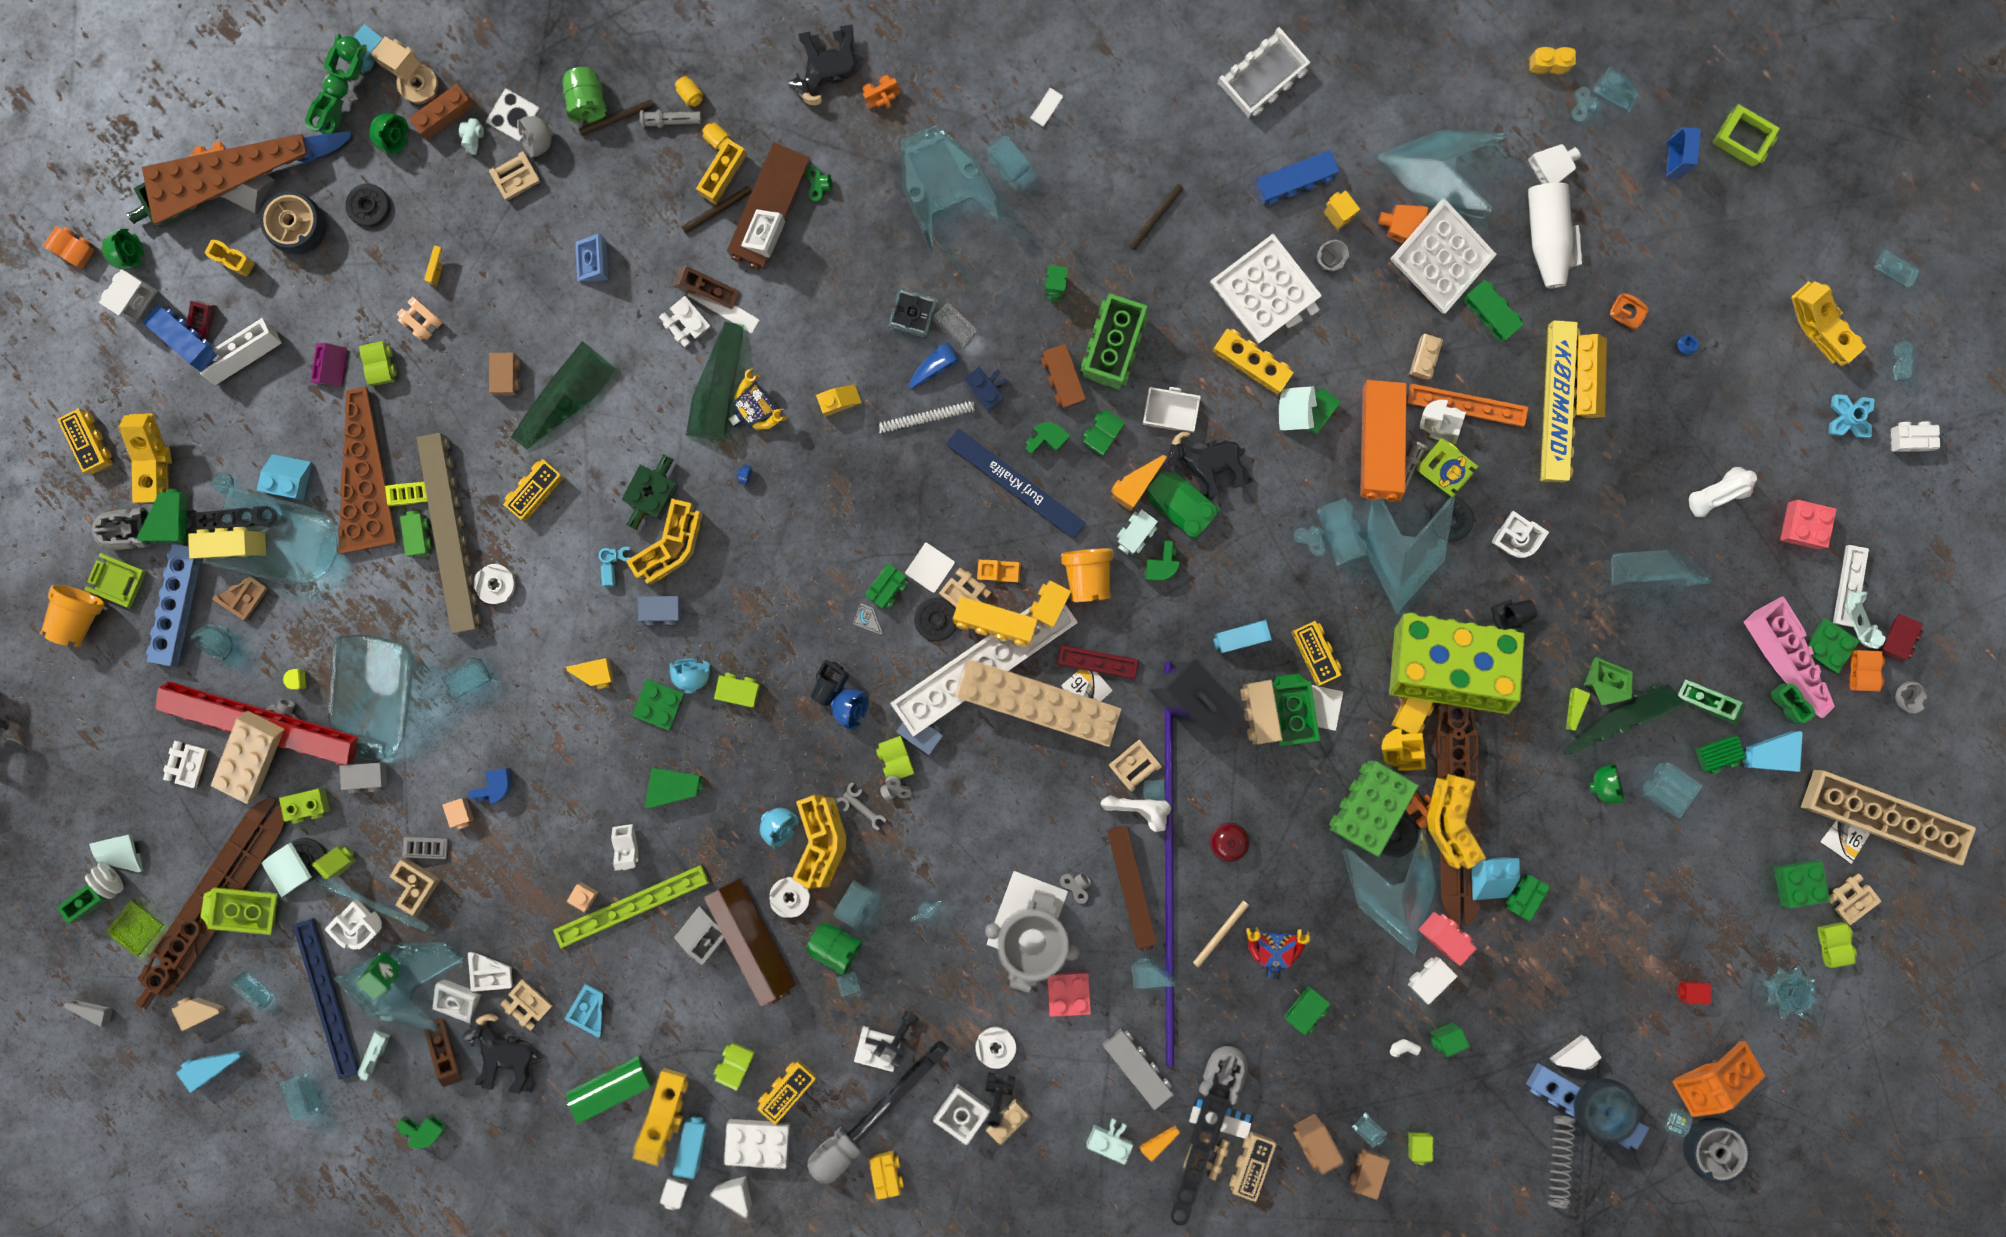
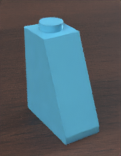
M1265 620L1217 633L1213 643L1216 650L1224 653L1269 641L1271 637Z
M1790 731L1746 747V751H1744L1746 759L1743 760V763H1745L1744 767L1800 772L1803 732Z
M691 1116V1118L685 1121L673 1173L675 1176L694 1178L700 1169L708 1121H703L702 1117Z

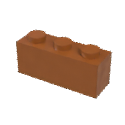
M456 84L413 114L409 119L427 141L475 106L461 87Z
M1066 343L1043 351V357L1040 359L1043 368H1048L1050 376L1047 379L1050 387H1054L1057 393L1054 395L1057 406H1061L1062 410L1085 403L1086 398Z

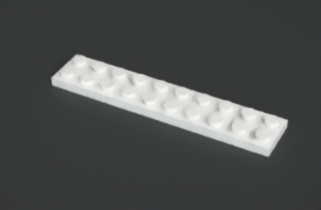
M1064 605L1052 629L1037 622L1031 646L1020 647L1015 645L1014 641L1008 639L1000 641L990 634L890 704L911 735L915 736L965 701L954 697L966 658L1009 671L1078 622L1068 607ZM1031 607L1021 614L1031 617L1032 613L1029 612Z

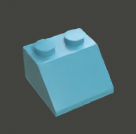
M272 454L260 472L256 491L304 501L312 462Z
M1485 858L1472 866L1473 900L1508 898L1520 880L1519 858Z

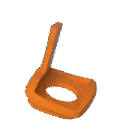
M1621 294L1613 304L1610 315L1620 323L1636 330L1645 319L1648 307L1635 296ZM1626 304H1631L1636 309V315L1632 319H1627V317L1631 316L1632 312L1622 308Z

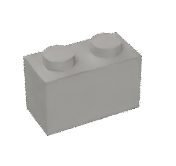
M386 762L341 765V790L348 789V793L361 792L360 788H368V792L381 791V787L387 786Z

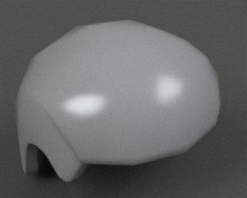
M1331 240L1324 243L1317 254L1319 265L1324 270L1331 272L1344 267L1350 255L1348 246L1339 240Z
M1908 681L1897 689L1895 701L1902 710L1917 714L1925 709L1923 702L1928 697L1922 685L1917 682Z

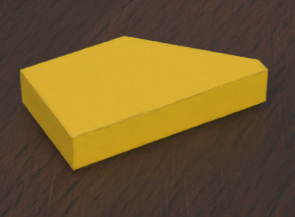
M435 245L424 281L432 286L438 284L442 270V261H440L442 248Z

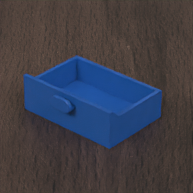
M1682 127L1677 129L1674 135L1666 141V145L1669 147L1666 177L1681 178L1698 164L1701 129Z

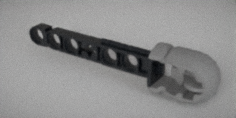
M269 506L197 513L196 510H188L187 518L191 520V526L186 529V536L188 534H197L196 530L202 529L210 531L217 528L230 529L253 525H270L276 521L277 512ZM143 507L102 513L95 519L92 525L94 540L101 547L108 550L149 547L152 543L137 541V538L134 537L127 540L116 538L117 535L126 538L128 534H132V524H127L125 522L126 519H138L137 527L138 532H140L149 512ZM265 510H270L272 514L268 521L262 519V513ZM245 512H250L252 516L248 523L242 521V515ZM230 514L231 522L224 525L222 523L223 515ZM206 517L216 519V522H209L207 525L202 523L203 520H206ZM113 521L120 522V525H115Z
M941 1040L935 1043L848 1132L843 1127H840L835 1132L834 1137H830L822 1143L808 1159V1169L812 1177L826 1184L836 1180L850 1165L852 1158H856L862 1152L858 1142L931 1070L934 1064L947 1053L949 1047Z
M1223 1046L1212 1053L1203 1076L1205 1081L1201 1083L1199 1091L1205 1097L1190 1143L1192 1147L1176 1193L1177 1201L1173 1202L1170 1212L1172 1222L1178 1226L1185 1225L1189 1220L1192 1211L1191 1206L1195 1202L1210 1152L1215 1149L1229 1104L1237 1105L1240 1097L1238 1092L1242 1090L1247 1075V1058L1242 1051L1232 1046ZM1218 1063L1222 1066L1221 1072H1219ZM1234 1070L1235 1079L1230 1087L1229 1097L1223 1095L1224 1091L1216 1089L1213 1092L1209 1090L1213 1085L1212 1080L1215 1072L1218 1076V1083L1227 1085L1229 1081L1233 1080L1231 1073ZM1210 1112H1214L1217 1115V1120L1214 1123L1206 1121V1115ZM1202 1132H1208L1211 1135L1210 1140L1206 1143L1201 1142L1199 1139ZM1199 1152L1204 1157L1199 1159L1197 1164L1198 1167H1201L1200 1170L1195 1166H1190L1191 1163L1195 1165L1196 1158L1193 1155ZM1188 1172H1197V1180L1189 1181L1187 1179ZM1185 1190L1192 1193L1189 1201H1183L1180 1198V1194ZM1177 1210L1185 1212V1218L1181 1221H1177L1174 1218V1213Z

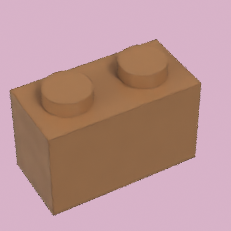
M489 353V393L493 396H516L517 390H520L521 383L520 378H518V370L521 368V362L517 355L514 353Z
M1363 1149L1356 1159V1172L1352 1173L1350 1178L1352 1190L1378 1200L1390 1160L1384 1155Z

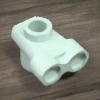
M469 119L468 123L461 122L459 135L462 138L461 145L466 148V152L475 155L478 150V140L483 136V127L478 120Z

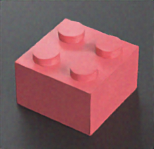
M1801 500L1788 502L1780 541L1818 550L1828 548L1836 508Z
M1433 912L1418 929L1444 956L1459 966L1477 949L1471 943L1473 939L1458 929L1459 926L1453 920H1449L1444 914L1439 916Z
M1088 971L1055 972L1047 978L1050 1017L1090 1014Z

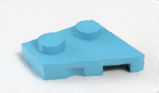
M585 983L564 1020L599 1038L601 1034L603 992Z

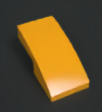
M978 560L977 580L1020 583L1021 563Z

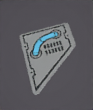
M860 604L853 624L882 634L874 609Z

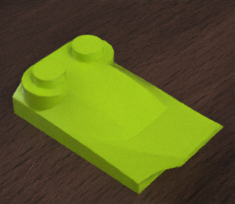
M213 888L204 894L201 918L206 922L207 929L271 935L275 924L278 894Z

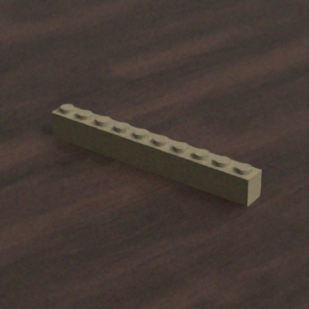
M441 433L419 436L416 439L450 631L452 634H460L480 630L481 617L476 611L478 599L476 594H473L474 578L469 572L471 560L469 555L466 554L465 549L467 538L462 532L464 521L462 515H459L458 510L460 499L455 493L457 482L455 476H452L451 471L454 465L452 458L448 454L450 442L448 437Z

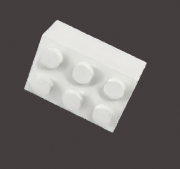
M730 1119L726 1130L724 1165L786 1168L789 1154L790 1122H777L774 1125L771 1121Z

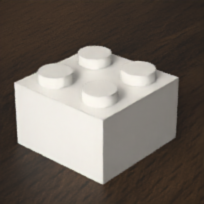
M121 269L120 272L114 275L110 287L102 293L99 303L117 315L136 323L158 290Z
M957 1083L934 1116L933 1121L967 1145L987 1117V1114L990 1113V1106Z

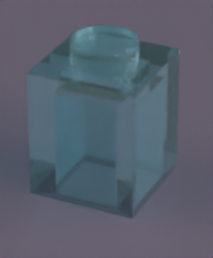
M1367 1113L1352 1127L1372 1148L1381 1145L1386 1138L1385 1135L1387 1133Z

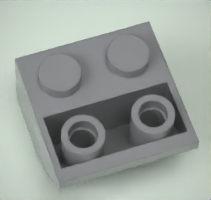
M701 906L696 909L674 937L685 952L701 965L706 963L725 939L714 917Z

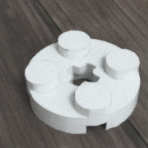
M487 565V567L478 571L475 576L474 589L479 598L486 603H505L515 591L514 574L502 565ZM498 579L499 587L492 590L493 586L490 585V582Z
M793 877L780 879L770 890L771 908L781 917L791 918L799 916L809 905L810 893L808 888L793 881ZM786 892L789 894L792 892L794 894V902L789 901L787 903L785 901Z
M1001 1027L985 1029L979 1034L976 1042L978 1059L983 1064L994 1069L1008 1065L1016 1053L1014 1037L1007 1029ZM994 1042L1002 1046L998 1053L990 1050V1046H993Z

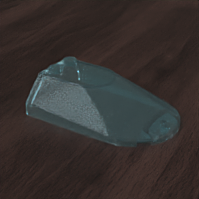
M370 634L339 636L333 641L328 720L331 729L359 736L356 757L365 760H381L394 753L400 747L405 737L415 656L404 643Z

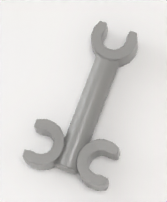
M850 783L846 793L836 799V805L840 801H844L846 806L842 811L845 812L851 804L872 821V827L875 830H879L880 828L876 825V820L881 819L885 822L886 818L882 815H876L855 798L863 790L860 789L857 793H853L851 788L855 783Z

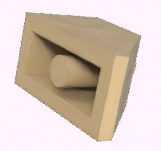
M189 997L177 1002L178 1006L172 1009L182 1031L226 1011V1008L219 1004L201 998L190 1000Z

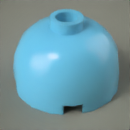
M691 658L676 660L675 665L670 663V677L673 685L684 690L685 693H695L696 690L706 685L709 680V662L703 660V664L696 663L697 659Z
M785 808L767 811L761 817L760 835L773 849H775L776 845L781 847L795 833V831L791 830L794 825H799V818L792 811Z

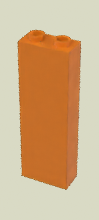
M1366 380L1362 399L1360 497H1365L1368 500L1386 499L1389 502L1401 501L1405 493L1406 383Z

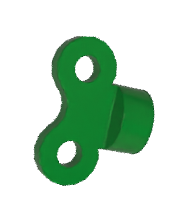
M812 166L807 169L806 177L811 182L808 196L812 201L818 202L823 198V191L832 190V178L830 174L821 175V171L817 167ZM813 171L816 172L815 177H812L811 175ZM815 191L818 192L817 197H814L813 195Z

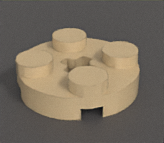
M421 63L407 81L397 77V88L408 102L424 104L436 97L438 79L430 68ZM417 79H419L420 82H422V85L419 88L413 86V83H416Z

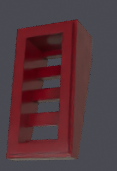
M194 300L190 301L187 324L190 326L187 329L193 328L198 333H201L199 338L201 341L203 338L207 340L215 304ZM199 308L205 309L204 312H200L198 310ZM196 317H203V320L196 319ZM195 324L202 325V329H201V328L194 327V325H195Z

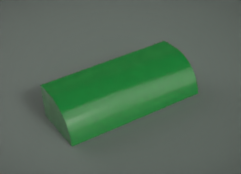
M637 1055L567 1091L566 1098L576 1123L579 1124L646 1090L654 1083L640 1055Z

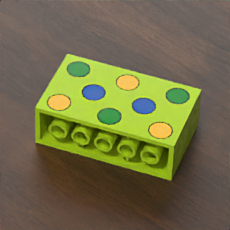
M1415 613L1403 614L1394 630L1389 695L1509 714L1520 702L1524 633L1518 632L1515 629L1502 630L1495 626L1484 627L1478 626L1476 623H1459L1453 619L1440 620L1434 616L1422 617Z

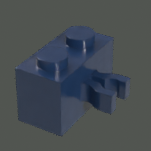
M979 366L964 378V383L986 412L989 413L1004 402L1003 396L996 387L1003 386L1007 383V380L1004 378L1002 381H997L993 384L992 382L996 380V376L1001 373L1000 370L997 369L992 377L988 378Z

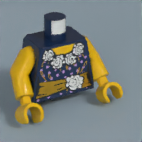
M751 368L745 372V378L740 383L734 396L733 405L738 412L730 416L729 420L734 427L745 421L750 429H771L780 421L787 420V416L781 417L780 413L784 409L776 410L758 383L754 382V380L760 377V374L758 373L753 376L752 370L754 368Z

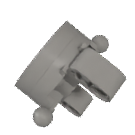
M1035 889L1032 900L1029 899L1027 908L1013 913L1004 921L1001 928L996 923H991L985 928V934L988 938H998L1000 959L1010 972L1008 977L1010 988L1030 993L1031 986L1036 987L1037 980L1053 975L1059 970L1065 959L1076 960L1080 955L1079 948L1076 945H1068L1065 929L1058 918L1055 917L1057 909L1056 906H1053L1055 894ZM1030 929L1040 931L1046 939L1044 950L1035 956L1025 954L1019 946L1021 935Z

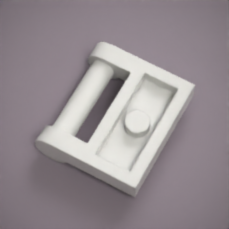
M863 1026L854 1062L893 1072L894 1066L891 1065V1062L896 1053L885 1048L879 1058L873 1054L877 1045L866 1043V1038L879 1041L883 1039L888 1043H892L895 1036L869 1030V1027Z

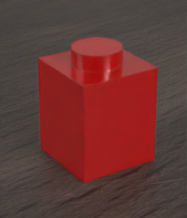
M1680 981V986L1677 988L1678 998L1686 1004H1711V984L1704 981Z

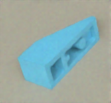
M242 1050L202 1057L194 1061L191 1058L181 1065L183 1069L176 1074L191 1093L245 1056L247 1052Z

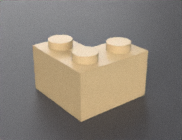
M408 858L401 859L389 876L406 887L396 906L412 916L421 912L441 880Z

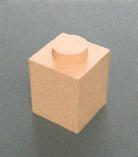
M467 798L443 804L450 828L457 827V830L468 827V822L474 821Z
M581 882L575 886L567 902L585 912L590 909L599 892Z

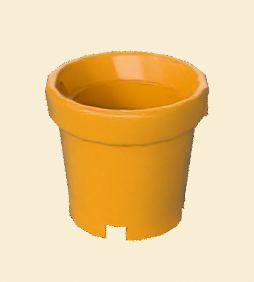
M1111 548L1061 553L1062 564L1066 566L1071 601L1084 602L1111 598L1110 561L1113 560V550Z
M52 585L48 594L50 601L40 634L46 633L44 638L57 644L67 646L70 641L75 642L74 647H81L95 616L100 614L105 603L102 599L89 592L65 585Z

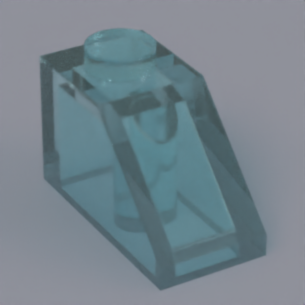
M1610 66L1602 74L1593 90L1626 110L1629 109L1638 93L1626 75Z
M1138 958L1137 962L1131 964L1134 989L1171 987L1177 984V979L1155 960L1149 961V958Z

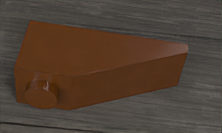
M688 266L679 267L672 284L673 287L690 295L729 309H733L739 293L738 290Z
M443 1018L422 1025L437 1080L443 1087L462 1081L463 1078Z

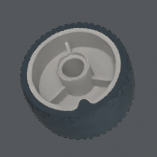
M1706 1119L1694 1124L1685 1136L1683 1144L1685 1159L1691 1169L1700 1177L1715 1183H1730L1740 1178L1748 1169L1751 1161V1148L1745 1135L1734 1125L1719 1119ZM1721 1148V1153L1716 1156V1151Z

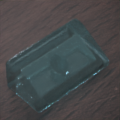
M1886 249L1883 250L1874 266L1907 287L1915 283L1919 269Z
M247 971L242 972L229 983L231 988L257 1010L266 1008L275 998L272 992Z

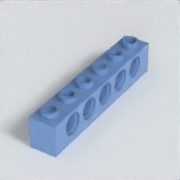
M172 544L167 554L169 559L168 565L163 572L164 583L159 591L160 602L155 610L156 620L150 632L152 639L150 646L147 648L146 656L147 662L178 667L201 559L189 558L188 546ZM183 561L184 568L180 571L179 564ZM177 581L180 582V588L178 590L175 589V583ZM175 600L176 607L172 610L170 605ZM168 620H171L172 626L170 629H167L166 623ZM166 639L167 647L163 649L162 642Z
M1537 1063L1526 1083L1531 1087L1530 1092L1540 1098L1542 1094L1549 1098L1547 1102L1558 1108L1560 1105L1567 1108L1565 1112L1575 1117L1573 1105L1580 1087ZM1554 1082V1090L1548 1092L1547 1086L1550 1083ZM1572 1093V1099L1569 1102H1565L1566 1094ZM1594 1095L1589 1098L1587 1103L1590 1104V1109L1585 1112V1116L1590 1127L1594 1128L1596 1125L1602 1129L1601 1133H1610L1623 1124L1627 1116L1625 1113ZM1607 1113V1120L1601 1123L1600 1117ZM1639 1122L1634 1133L1618 1143L1628 1149L1630 1146L1638 1149L1649 1128Z

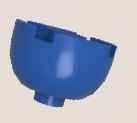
M847 689L838 694L837 697H834L831 703L832 713L839 725L849 730H855L860 726L861 723L858 721L861 716L865 717L868 709L869 699L865 696V692L857 689Z

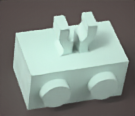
M1114 1118L1110 1121L1109 1131L1094 1124L1086 1143L1087 1148L1125 1165L1133 1145L1131 1140L1119 1135L1124 1132L1127 1125L1122 1122L1121 1127L1117 1129L1116 1133H1113L1116 1122Z

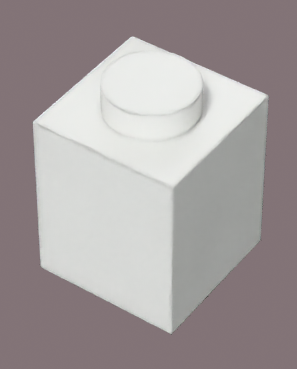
M670 1175L660 1203L665 1204L664 1207L670 1210L680 1209L690 1181Z

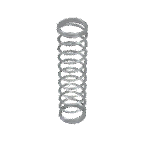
M1554 1116L1553 1123L1566 1125L1574 1129H1553L1554 1132L1565 1133L1573 1136V1138H1552L1553 1140L1572 1144V1146L1568 1147L1551 1146L1552 1148L1569 1151L1572 1154H1551V1156L1562 1157L1571 1161L1570 1163L1551 1162V1164L1565 1166L1571 1170H1550L1551 1173H1560L1570 1177V1179H1549L1550 1181L1568 1184L1569 1187L1566 1188L1550 1186L1549 1189L1561 1190L1569 1195H1548L1552 1198L1563 1199L1548 1200V1205L1557 1208H1569L1571 1202L1566 1198L1571 1196V1194L1566 1189H1570L1572 1186L1565 1181L1572 1179L1566 1173L1573 1171L1567 1165L1573 1163V1160L1568 1157L1574 1155V1153L1568 1148L1574 1147V1144L1568 1140L1575 1138L1569 1132L1575 1131V1127L1570 1124H1575L1576 1119L1567 1116Z

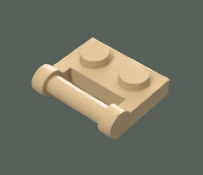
M524 151L518 153L519 156L496 169L493 167L489 170L506 201L541 182ZM522 163L524 164L522 168L500 179V175Z
M1137 740L1109 764V767L1131 793L1151 773L1162 768L1140 740ZM1148 759L1151 764L1129 781L1126 776Z

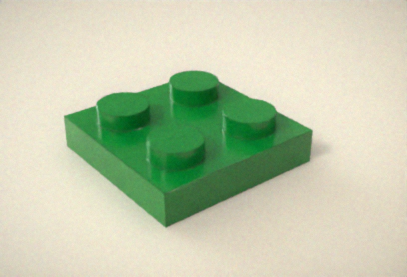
M1825 618L1821 621L1807 645L1812 647L1814 654L1811 656L1813 660L1834 674H1838L1859 643V640Z
M646 679L632 716L670 731L685 693Z

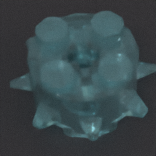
M1799 965L1793 971H1785L1779 966L1777 967V973L1764 982L1768 1001L1765 1004L1778 1008L1781 1019H1785L1789 1013L1798 1014L1801 1018H1804V1012L1811 1008V1003L1818 1002L1814 997L1816 992L1813 984L1816 982V979H1809L1803 976L1802 968Z

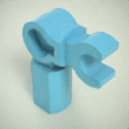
M622 547L620 550H616V548H603L600 550L598 557L603 563V566H600L603 587L616 585L615 569L612 562H617V560L626 562L630 559V557H623L625 551H631L630 547Z

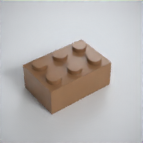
M1315 1114L1293 1125L1296 1129L1293 1134L1303 1148V1152L1314 1170L1319 1169L1321 1174L1344 1163L1325 1126Z

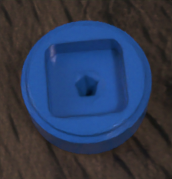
M1689 334L1681 337L1677 343L1679 350L1685 355H1692L1699 348L1697 339Z
M744 464L738 470V483L748 484L752 473L751 466Z

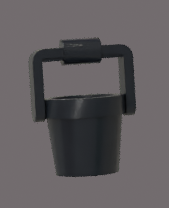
M1512 599L1491 607L1494 624L1498 629L1502 630L1505 629L1497 610L1499 606L1505 605L1504 615L1507 623L1517 631L1522 630L1521 626L1537 617L1536 607L1531 600L1513 603Z
M825 660L816 675V684L810 697L814 701L828 706L836 693L839 694L842 691L849 674L838 663ZM829 666L832 670L842 675L839 682L824 675Z

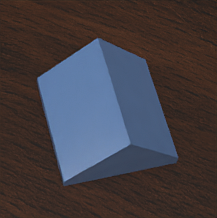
M596 234L575 242L577 281L609 280L607 241L601 234Z

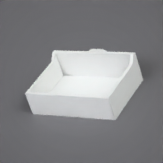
M1149 387L1142 425L1193 434L1201 396L1181 393L1180 388L1170 387L1169 390Z

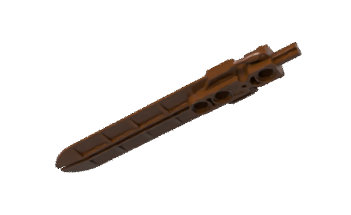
M1439 704L1437 706L1436 719L1438 720L1436 731L1438 778L1446 780L1448 774L1454 776V771L1459 768L1462 771V778L1475 781L1465 823L1480 847L1478 731L1474 721L1476 719L1475 710ZM1455 708L1460 711L1458 719H1454L1452 716V711ZM1442 720L1450 729L1449 734L1441 731ZM1470 720L1472 731L1465 734L1463 729L1469 724ZM1457 748L1461 751L1459 759H1455L1453 756V752ZM1440 814L1439 822L1442 831L1445 828L1443 815ZM1440 851L1441 898L1444 910L1451 920L1461 926L1460 897H1463L1464 926L1469 925L1478 914L1481 900H1473L1471 868L1468 869L1461 866L1463 893H1460V868L1456 869L1449 866Z
M276 799L263 800L248 810L165 935L161 937L151 952L148 964L144 965L141 974L138 976V981L146 988L136 1002L140 1008L147 1009L156 995H161L164 998L171 996L178 987V983L189 974L199 959L201 952L215 933L216 929H207L206 922L199 918L201 916L204 894L213 888H219L225 879L226 882L222 888L243 890L278 839L284 826L280 802L264 825L262 824L277 801ZM260 828V831L258 832V834L256 835L248 849L245 850L250 841L252 840V838L254 837V835L256 834V832L258 831V829ZM244 854L229 876L228 874L231 871V869L234 867L240 856ZM191 924H194L196 927L194 934L190 930ZM180 941L184 943L183 951L179 948ZM155 957L161 960L159 966L151 967ZM175 969H177L180 976L174 982V979L176 978ZM157 975L161 978L160 985L156 982Z

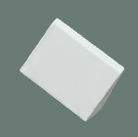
M756 210L741 246L770 258L785 224L783 215L776 212Z
M444 979L435 986L433 1009L471 1023L482 993L477 991L471 992L469 988Z
M746 1176L718 1183L710 1195L743 1217L747 1216L752 1206Z

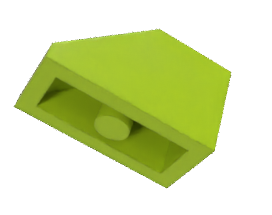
M337 846L312 865L325 879L339 877L356 859L353 856L354 852L349 847Z

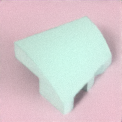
M377 1030L374 1031L358 1071L361 1079L368 1080L372 1076L378 1058L384 1054L390 1038L389 1034Z

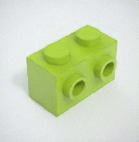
M325 788L279 798L284 822L291 821L292 824L304 822L305 817L311 816L312 819L324 817L323 813L330 812Z

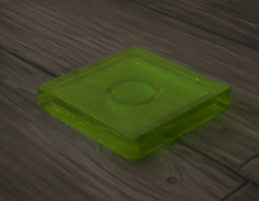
M130 900L105 933L132 955L138 957L164 924L135 900Z

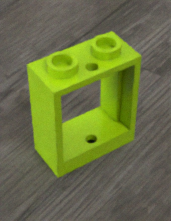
M1738 104L1731 110L1715 137L1713 144L1754 167L1759 162L1763 163L1769 153L1766 151L1769 146L1772 147L1777 141L1778 136L1776 134L1780 128ZM1739 119L1768 134L1757 154L1728 138Z

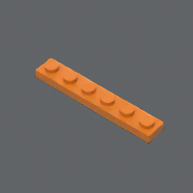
M1416 384L1409 385L1407 405L1426 408L1433 401L1448 400L1446 407L1457 408L1466 412L1465 416L1518 427L1525 426L1527 406Z

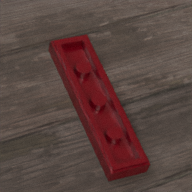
M1060 645L1057 665L1133 680L1136 679L1139 663L1138 659Z

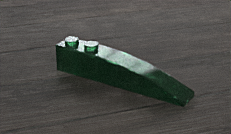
M724 322L693 393L686 436L726 442L744 332L743 324Z
M582 341L540 393L511 437L525 449H529L545 437L548 432L561 425L568 417L573 416L583 406L592 402L617 372V369Z
M1661 682L1650 686L1651 690L1645 693L1641 690L1632 694L1631 699L1614 707L1592 722L1563 750V754H1573L1595 745L1597 740L1601 742L1612 738L1615 732L1619 734L1632 730L1631 725L1633 724L1635 726L1644 725L1686 705L1669 684L1662 685Z

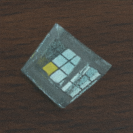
M1673 1107L1665 1125V1130L1680 1137L1688 1135L1692 1122L1691 1114Z

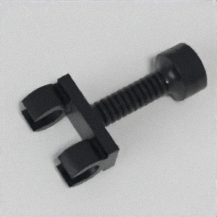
M906 1010L901 1016L903 1023L892 1043L881 1039L873 1053L879 1058L885 1048L896 1053L891 1062V1065L896 1068L906 1054L898 1049V1046L909 1026H915L919 1019L916 1015Z
M988 1072L985 1091L994 1092L995 1095L992 1112L987 1114L986 1124L990 1127L998 1128L1003 1123V1116L1000 1114L1002 1095H1013L1016 1077L1008 1076L1006 1085L994 1083L996 1073Z

